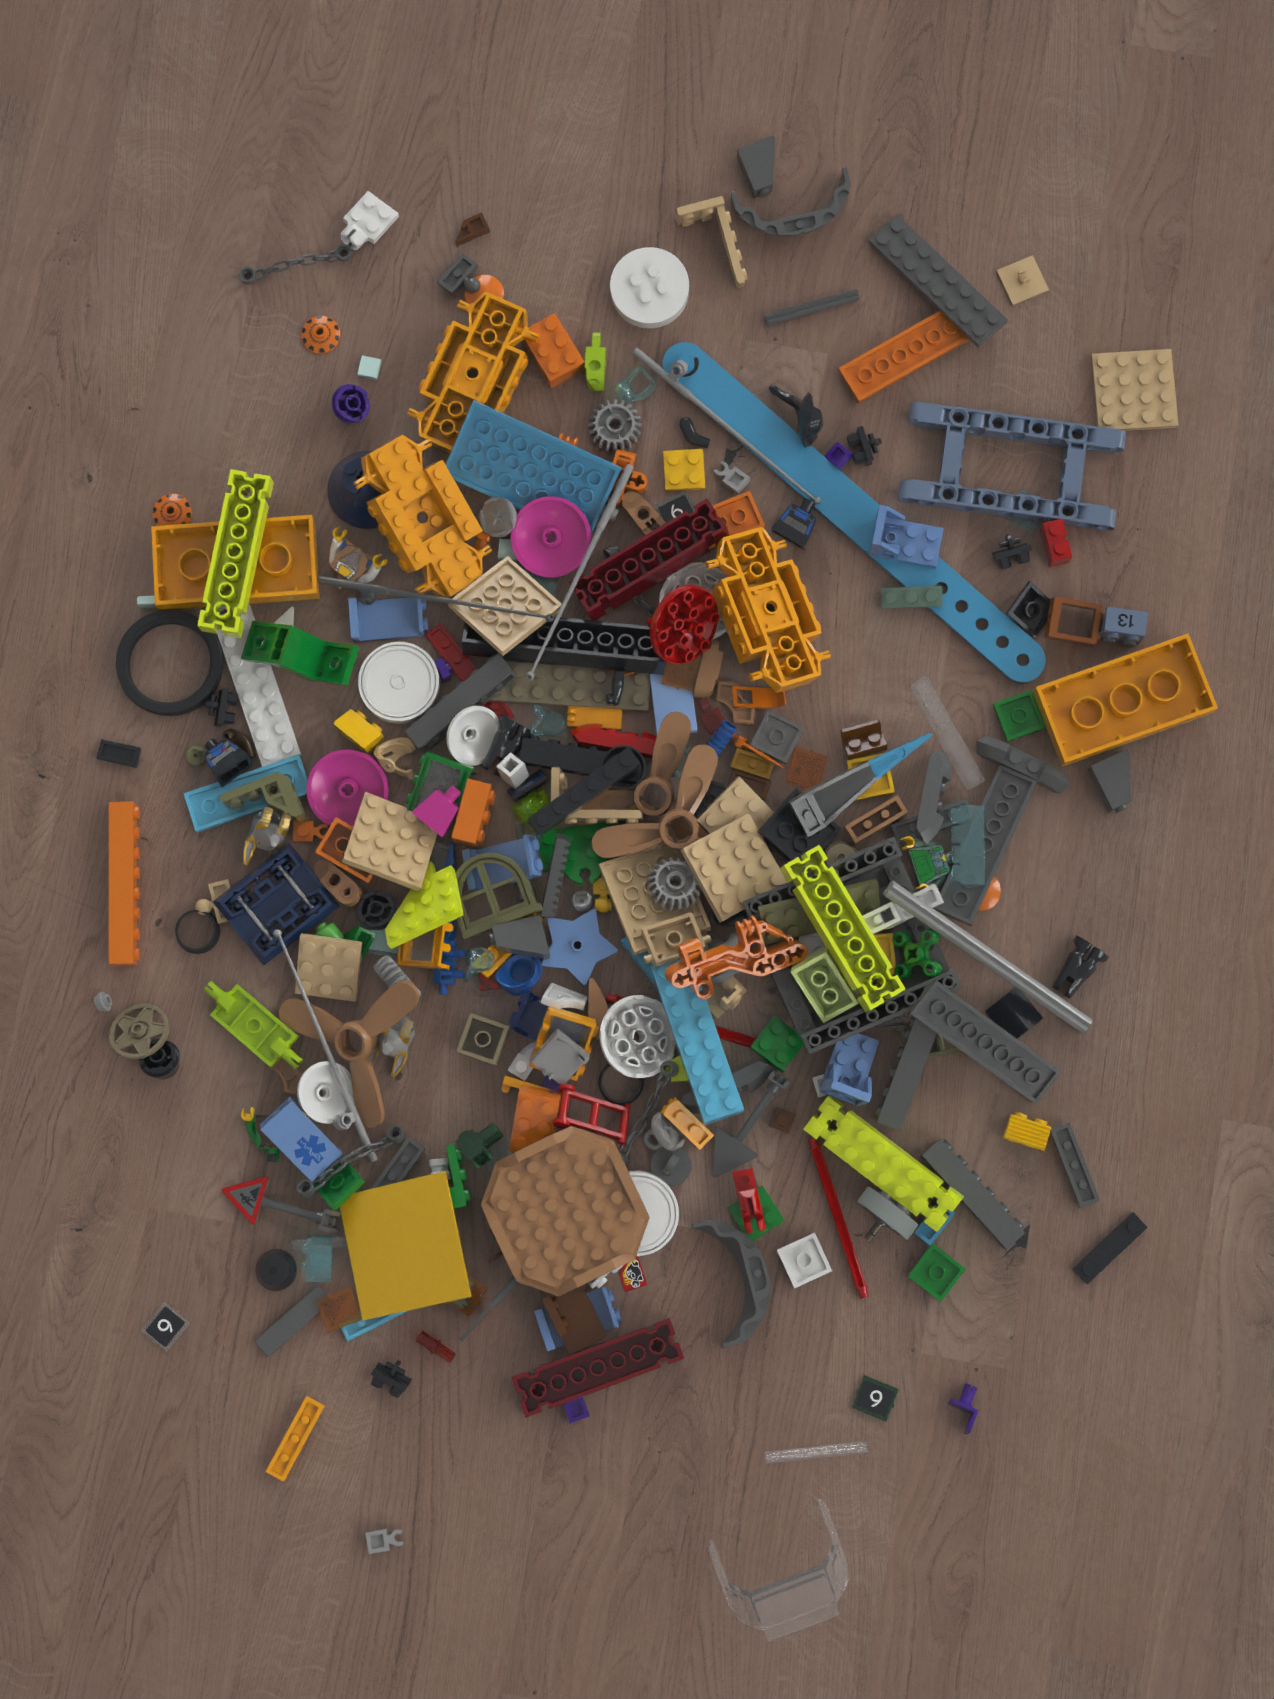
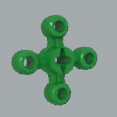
M930 928L925 929L921 934V941L916 944L911 941V936L907 932L899 931L894 934L892 939L894 945L905 949L904 957L906 960L898 964L894 969V974L898 975L899 979L907 980L911 978L913 968L916 965H921L924 974L928 977H936L941 974L942 967L940 963L929 959V947L939 942V933Z

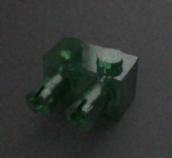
M492 1122L479 1133L474 1132L473 1129L462 1132L458 1136L459 1139L455 1142L469 1162L478 1169L494 1158L489 1151V1147L502 1139L504 1135L495 1123Z

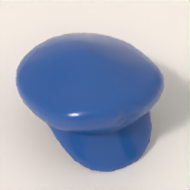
M512 954L496 972V980L508 994L513 996L524 995L534 987L541 977V960L539 958Z

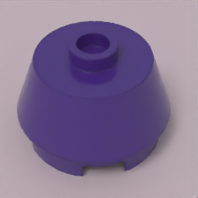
M352 384L339 387L332 397V410L335 416L348 424H356L363 421L370 410L367 392L363 388Z

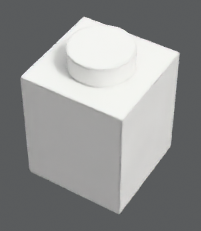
M509 753L496 766L501 779L514 789L530 776L525 763L512 753Z

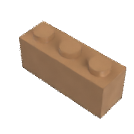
M898 795L847 824L843 830L855 847L904 818L908 811Z

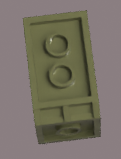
M278 772L219 795L222 803L228 809L232 808V810L244 806L243 803L247 801H258L264 795L266 802L274 810L280 813L286 812L291 815V819L299 823L308 820L293 782L288 776Z

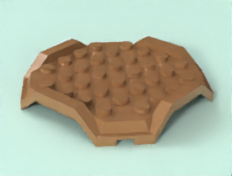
M573 1126L556 1132L497 1161L481 1203L487 1221L516 1281L556 1296H561L635 1260L650 1218L614 1141Z

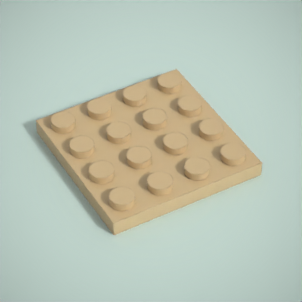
M1171 349L1096 353L1091 355L1098 427L1123 431L1178 427Z
M506 556L452 598L542 615L551 613L553 616L558 613L562 605L509 556ZM448 603L450 609L502 656L547 622L545 618Z
M365 792L342 863L419 892L437 833L416 817L412 811L407 810L406 807Z
M750 813L680 850L719 922L744 910L743 901L787 883L763 837L757 832L758 828Z

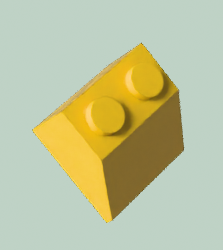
M350 709L335 720L333 724L339 733L363 752L370 755L384 738L381 733L382 729L374 722L372 725L366 721L367 717L359 710L354 712Z

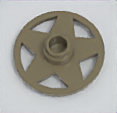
M137 1004L125 1009L115 1018L109 1031V1041L113 1050L119 1056L132 1060L152 1055L162 1047L168 1037L170 1028L168 1017L162 1009L152 1004ZM142 1010L136 1018L127 1016L134 1011ZM155 1011L162 1016L164 1023L153 1022ZM119 1025L124 1032L115 1041V1032ZM161 1036L159 1041L150 1049L151 1039ZM134 1046L138 1054H130L122 1050Z

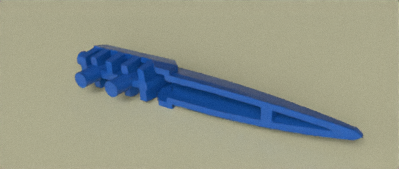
M452 842L449 846L445 868L451 865L456 873L455 845ZM456 919L448 922L453 925V931L445 932L443 942L450 944L451 950L450 952H442L441 963L450 965L449 970L434 969L433 983L439 984V995H447V985L456 984L454 978H464V970H454V967H457L455 958L465 957V950H455V946H458V942L454 940L457 930Z

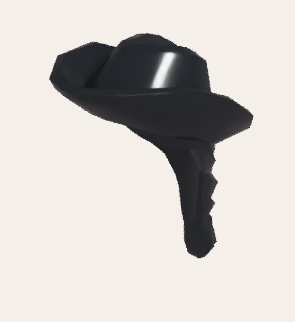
M770 385L769 390L772 394L795 409L798 416L802 445L810 447L823 427L822 412L814 406L812 395L808 392L803 400L794 395H790L788 392L785 393L777 386Z

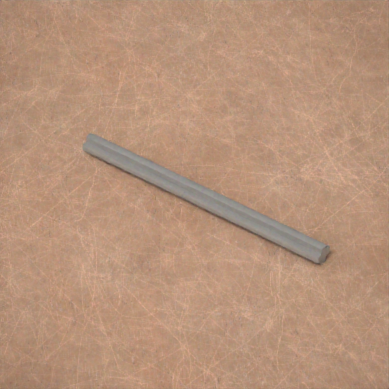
M895 881L890 882L888 888L885 889L883 893L885 897L1082 1034L1092 1024L1093 1020Z

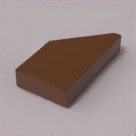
M482 213L463 221L460 233L455 241L457 246L490 232Z

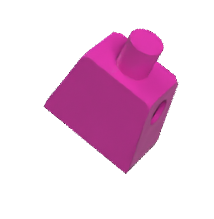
M452 785L446 793L438 789L415 808L412 813L443 837L449 831L459 812L460 805L455 800L461 792Z

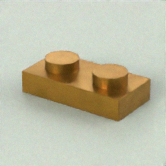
M736 748L730 768L769 780L774 764L755 753Z

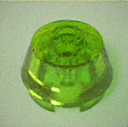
M543 788L523 797L524 799L520 802V805L515 803L512 806L515 812L514 816L528 827H531L527 822L528 818L551 802L549 794H546Z

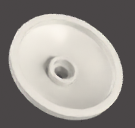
M470 706L460 711L451 721L447 731V747L451 756L456 761L470 766L482 764L490 749L495 733L501 730V724L497 715L492 710L483 706Z
M329 1061L313 1064L302 1074L298 1083L297 1097L301 1109L310 1119L318 1123L330 1124L333 1123L336 1115L349 1112ZM336 1063L354 1102L351 1074L345 1067ZM320 1090L323 1091L322 1097L319 1095Z

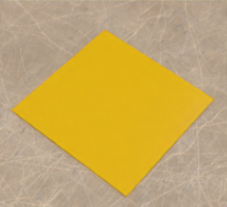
M446 1171L356 1192L340 1206L362 1321L472 1297Z

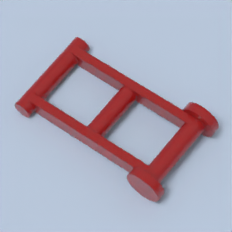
M571 1084L559 1085L558 1091L562 1093L559 1115L558 1118L553 1120V1126L561 1129L573 1126L616 1139L617 1144L625 1145L630 1104L625 1103L620 1106L575 1092V1087ZM569 1098L591 1104L589 1124L567 1118ZM599 1107L621 1113L618 1133L597 1127Z

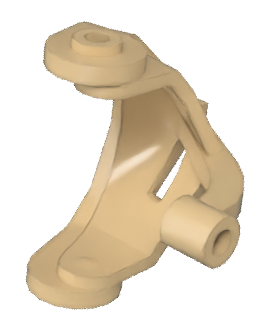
M404 737L393 738L375 748L373 757L377 759L380 766L386 772H394L400 776L407 777L409 780L414 779L415 774L412 769L402 770L395 765L399 757L412 753L416 749L412 739ZM388 752H392V753H393V754L390 755V756L383 757V755L386 754V753H388Z

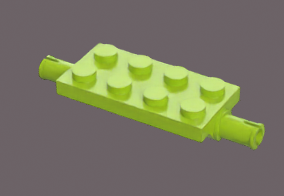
M213 981L207 984L213 991L205 986L203 991L211 996L217 1004L210 1016L269 1067L273 1068L281 1058L291 1065L294 1070L299 1067L293 1060L295 1059L301 1064L303 1059L290 1049L299 1038L297 1034L238 984L229 992L221 990Z

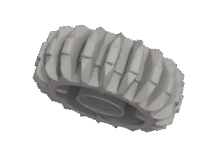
M617 399L613 400V404H610L609 400H607L605 407L603 404H599V410H593L595 416L589 417L591 423L588 424V428L592 429L589 431V435L594 436V443L599 442V448L605 445L606 452L613 448V452L616 453L617 448L625 451V445L631 448V442L637 443L635 436L641 435L639 429L642 428V424L639 423L641 417L636 416L638 413L637 409L631 410L632 404H628L625 407L624 400L620 404H617ZM612 423H618L620 424V427L618 429H612L610 425Z
M670 856L668 862L662 859L660 864L656 863L654 869H651L649 872L647 890L651 891L650 898L656 897L655 904L662 902V909L666 905L669 906L670 911L673 910V907L680 911L682 905L687 909L689 908V903L695 904V898L700 897L699 891H702L687 865L686 860L680 862V857L673 861V858ZM676 881L679 883V886H672L670 882Z
M388 955L380 958L373 966L375 972L389 988L399 981H408L414 984Z

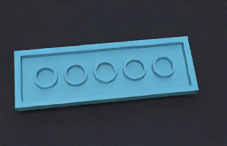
M296 755L240 774L223 788L216 782L183 793L195 831L198 833L262 811L264 806L271 807L266 802L264 795H262V799L255 802L247 801L243 803L244 806L232 810V808L228 809L222 803L219 795L275 772L289 777L294 784L299 798L307 796L308 778L301 756Z

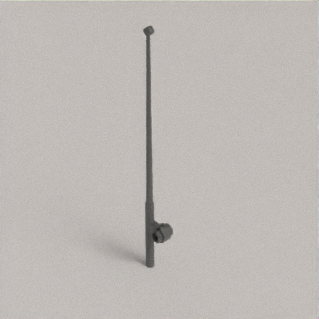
M319 576L318 578L319 584L360 590V602L364 605L374 603L377 593L540 617L545 618L547 622L554 620V616L551 613L542 615L398 590L375 584Z

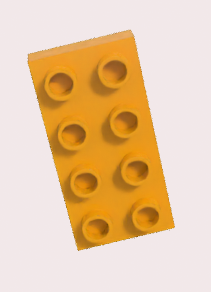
M313 515L266 518L249 604L320 599L316 523ZM219 521L151 526L155 606L159 611L206 607L202 601Z
M1189 633L1037 686L1033 691L1061 767L1213 714L1218 709Z

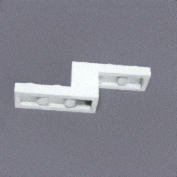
M936 884L913 894L932 908L944 903ZM890 902L862 917L871 932L875 934L883 929L895 927L914 916L896 903Z

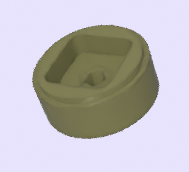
M200 746L189 747L184 755L186 762L192 766L201 765L205 761L203 756L205 750Z

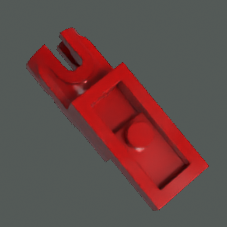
M753 1168L732 1172L745 1233L753 1232L751 1219H756L758 1231L766 1230Z

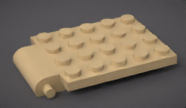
M664 843L599 863L601 875L633 955L648 951L649 955L643 956L645 964L652 962L655 968L680 960L677 950L678 944L697 937L702 944L703 950L706 951L705 944L712 942L710 935L703 937L701 933L710 931L711 925L699 898H695V904L689 903V908L687 909L682 905L680 911L676 907H673V910L670 911L668 905L662 909V902L655 904L656 897L650 898L651 891L647 890L649 884L647 878L650 876V870L654 869V865L656 863L660 864L662 859L668 862L670 856L673 858V861L680 857V862H684L679 849H672ZM676 881L670 882L672 886H679V883Z

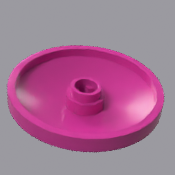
M553 496L538 498L525 505L517 514L515 528L511 531L512 549L521 565L536 575L550 578L561 577L576 570L580 566L592 538L590 524L582 510L566 499Z
M339 749L326 754L314 765L308 777L306 790L309 805L322 822L331 826L335 817L353 827L364 793L367 792L387 800L389 786L383 768L372 756L356 749Z

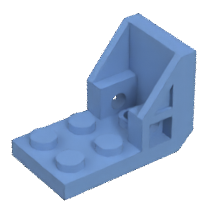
M879 505L869 554L877 558L936 568L944 528L905 521L906 516L888 506Z
M857 1033L834 1043L820 1084V1092L855 1106L870 1103L872 1080L871 1077H868L879 1041Z

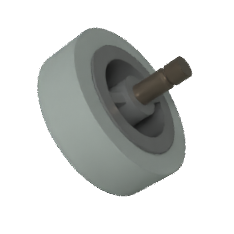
M868 1186L857 1202L874 1216L876 1222L864 1238L871 1242L884 1226L908 1240L918 1226L909 1216L911 1213L899 1202L895 1205L893 1203L895 1200L883 1190L879 1193Z

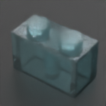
M308 1234L307 1241H303L302 1254H306V1261H302V1274H305V1281L330 1282L333 1262V1235Z

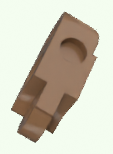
M628 491L623 495L622 507L643 536L666 523L638 492ZM642 512L649 514V517L645 520L638 518Z
M712 640L710 649L703 652L693 697L708 699L712 696L714 687L718 683L724 652L719 651L721 641Z
M324 859L319 860L314 865L316 877L339 902L347 907H353L360 901L364 895L363 888L339 867ZM340 878L339 883L335 885V881Z

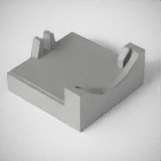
M556 1029L531 1058V1063L542 1070L544 1076L548 1075V1079H553L558 1084H566L581 1065H585L590 1058L587 1051L559 1029Z

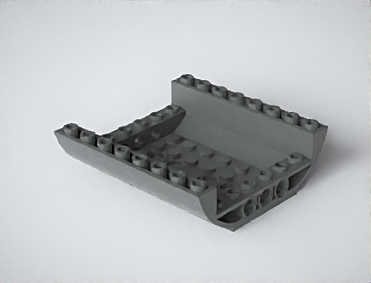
M895 837L827 865V868L833 866L844 886L876 878L879 884L880 907L893 902L883 895L885 889L888 888L892 881H895L910 893H915L902 864L901 857L903 855ZM812 872L807 874L808 877L814 876ZM787 882L743 901L747 919L749 920V917L753 915L759 921L757 908L759 906L796 898L793 889L796 888L794 882ZM913 917L890 928L893 936L899 931L907 932L911 936V941L916 944L921 941L922 932L930 927L916 917ZM776 942V943H772V944H767V945H765V948L770 947V946L775 945V944L780 943V942ZM937 943L929 947V959L940 963L942 972L939 976L928 977L924 974L923 967L916 965L913 968L912 977L907 980H901L905 987L904 991L887 1000L883 996L882 998L885 1002L868 1012H865L859 1003L823 1023L791 974L792 965L770 974L786 1012L809 1054L908 1012L933 979H936L952 992L962 989L954 969L950 970ZM894 945L897 966L906 960L904 957L905 949ZM779 954L775 956L774 961L779 958ZM877 980L871 982L873 986L878 984Z

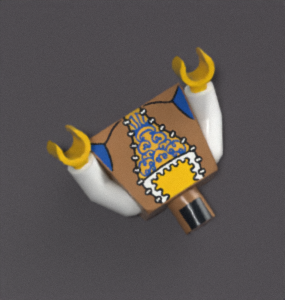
M339 526L335 528L332 533L334 538L330 547L329 557L330 568L336 574L335 578L362 583L373 581L381 570V566L386 565L388 560L385 559L380 562L379 558L382 554L375 555L372 558L348 540H342L347 535V530H343L342 535L338 533ZM334 586L338 590H341L343 588Z

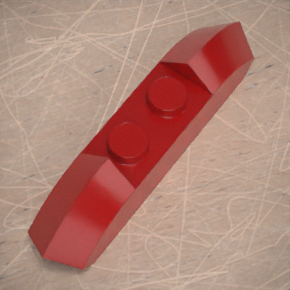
M596 723L581 725L570 730L574 741L580 747L588 748V746H594L602 751H608L616 746L627 745L637 749L646 759H652L657 736L647 732H642L641 737L634 732L618 733V730L613 728L602 730L603 724Z

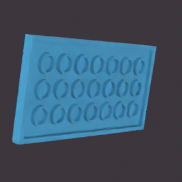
M475 400L472 402L446 462V467L455 481L488 496L508 499L519 510L531 501L542 497L553 496L566 499L578 506L585 514L590 524L591 534L621 470V467Z

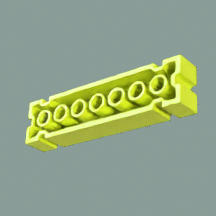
M230 469L227 485L231 493H225L202 601L206 606V611H200L197 626L203 632L218 634V629H220L226 636L241 638L244 628L241 614H247L269 509L265 498H271L274 482L271 476L254 473V478H249L247 472ZM248 493L252 494L249 498H245V495L248 496ZM226 609V610H227V613H226V614L224 613V615H221L220 612H221V611L224 612L223 610Z
M818 845L801 856L802 861L797 857L780 868L788 883L794 882L796 886L793 889L795 896L852 991L855 989L859 991L861 996L857 999L863 1010L868 1012L884 1003L883 996L887 1000L904 991L905 987L898 975L892 977L889 969L893 968L833 866L827 868L824 862L828 858L821 846ZM812 872L814 876L808 877L807 873ZM873 980H877L878 984L876 986L872 985L871 982Z
M828 1096L818 1109L822 1112L821 1115H814L803 1130L815 1139L824 1138L826 1140L823 1144L825 1147L890 1195L894 1200L902 1204L916 1217L920 1213L926 1217L924 1223L938 1232L949 1218L946 1211L950 1210L953 1212L964 1196L952 1187L948 1190L941 1186L944 1182L941 1178L852 1110L847 1113L841 1108L844 1104L836 1098ZM830 1120H831V1122L834 1121V1120L837 1121V1123H836V1126L838 1127L837 1130H836V1128H834V1129H831V1128H830V1126H831V1124L829 1123ZM929 1197L932 1199L936 1197L938 1199V1206L936 1204L932 1206Z

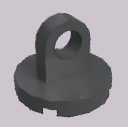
M661 1147L653 1154L651 1159L652 1173L665 1181L668 1186H676L683 1183L689 1177L692 1169L690 1156L682 1147L675 1151Z

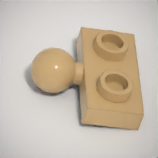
M226 879L208 884L212 901L200 899L195 905V909L200 911L197 912L200 915H206L201 912L209 913L211 909H214L218 924L228 922L213 903L215 899L231 888L229 880Z

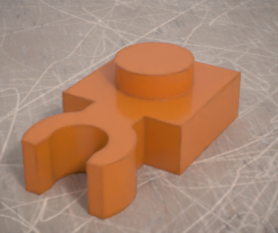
M293 821V842L314 843V837L322 840L325 835H321V830L329 829V826L327 824H320L318 827H315L314 821H304L302 823Z

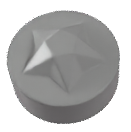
M577 891L573 894L571 901L575 910L584 912L591 908L592 897L587 891Z

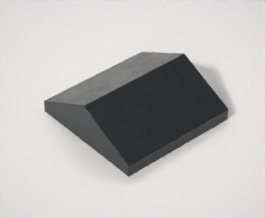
M1028 581L1006 614L1024 632L1036 638L1047 622L1050 598L1031 581Z
M1016 987L985 1011L993 1022L1015 1038H1019L1043 1019L1025 994Z

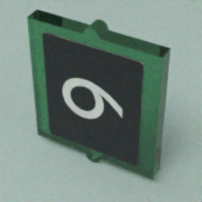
M864 1375L859 1389L856 1390L857 1395L852 1408L886 1422L891 1408L895 1406L893 1403L899 1389Z

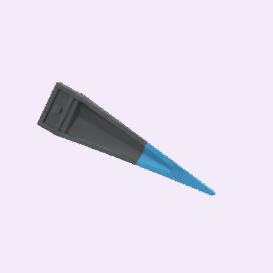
M925 734L818 783L789 800L788 802L805 835L810 837L825 828L878 779L932 737V734Z

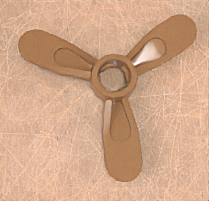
M676 711L670 712L664 717L654 745L651 775L643 778L636 785L635 790H607L580 810L639 809L642 813L649 816H660L662 818L669 810L676 809V804L674 803L675 793L669 780L683 756L691 732V722L688 716ZM650 783H654V785H658L666 791L667 795H665V799L659 805V808L650 806L642 798L644 790ZM685 816L675 818L670 823L665 824L676 842L686 838L688 834H692ZM577 821V824L587 825L585 821ZM698 823V837L703 838L709 835V833Z
M701 744L693 747L688 753L680 777L676 809L665 813L659 823H629L600 829L592 838V847L595 853L602 858H613L636 853L661 842H664L665 845L672 849H683L701 839L698 837L699 825L694 813L704 798L718 763V756L715 750L708 745ZM685 816L692 834H688L686 838L674 842L665 824L670 823L675 818Z
M399 981L393 984L372 1005L362 1020H351L343 1024L325 1010L311 1004L326 1041L335 1043L338 1054L343 1059L350 1061L355 1107L363 1125L368 1128H375L381 1125L385 1115L379 1085L370 1056L377 1049L379 1042L378 1034L397 1024L418 1004L419 992L414 984L408 981ZM298 998L285 1000L279 1009L280 1021L297 1033L320 1040L304 1000ZM352 1030L356 1031L362 1039L363 1046L359 1052L351 1046L349 1041V1033Z

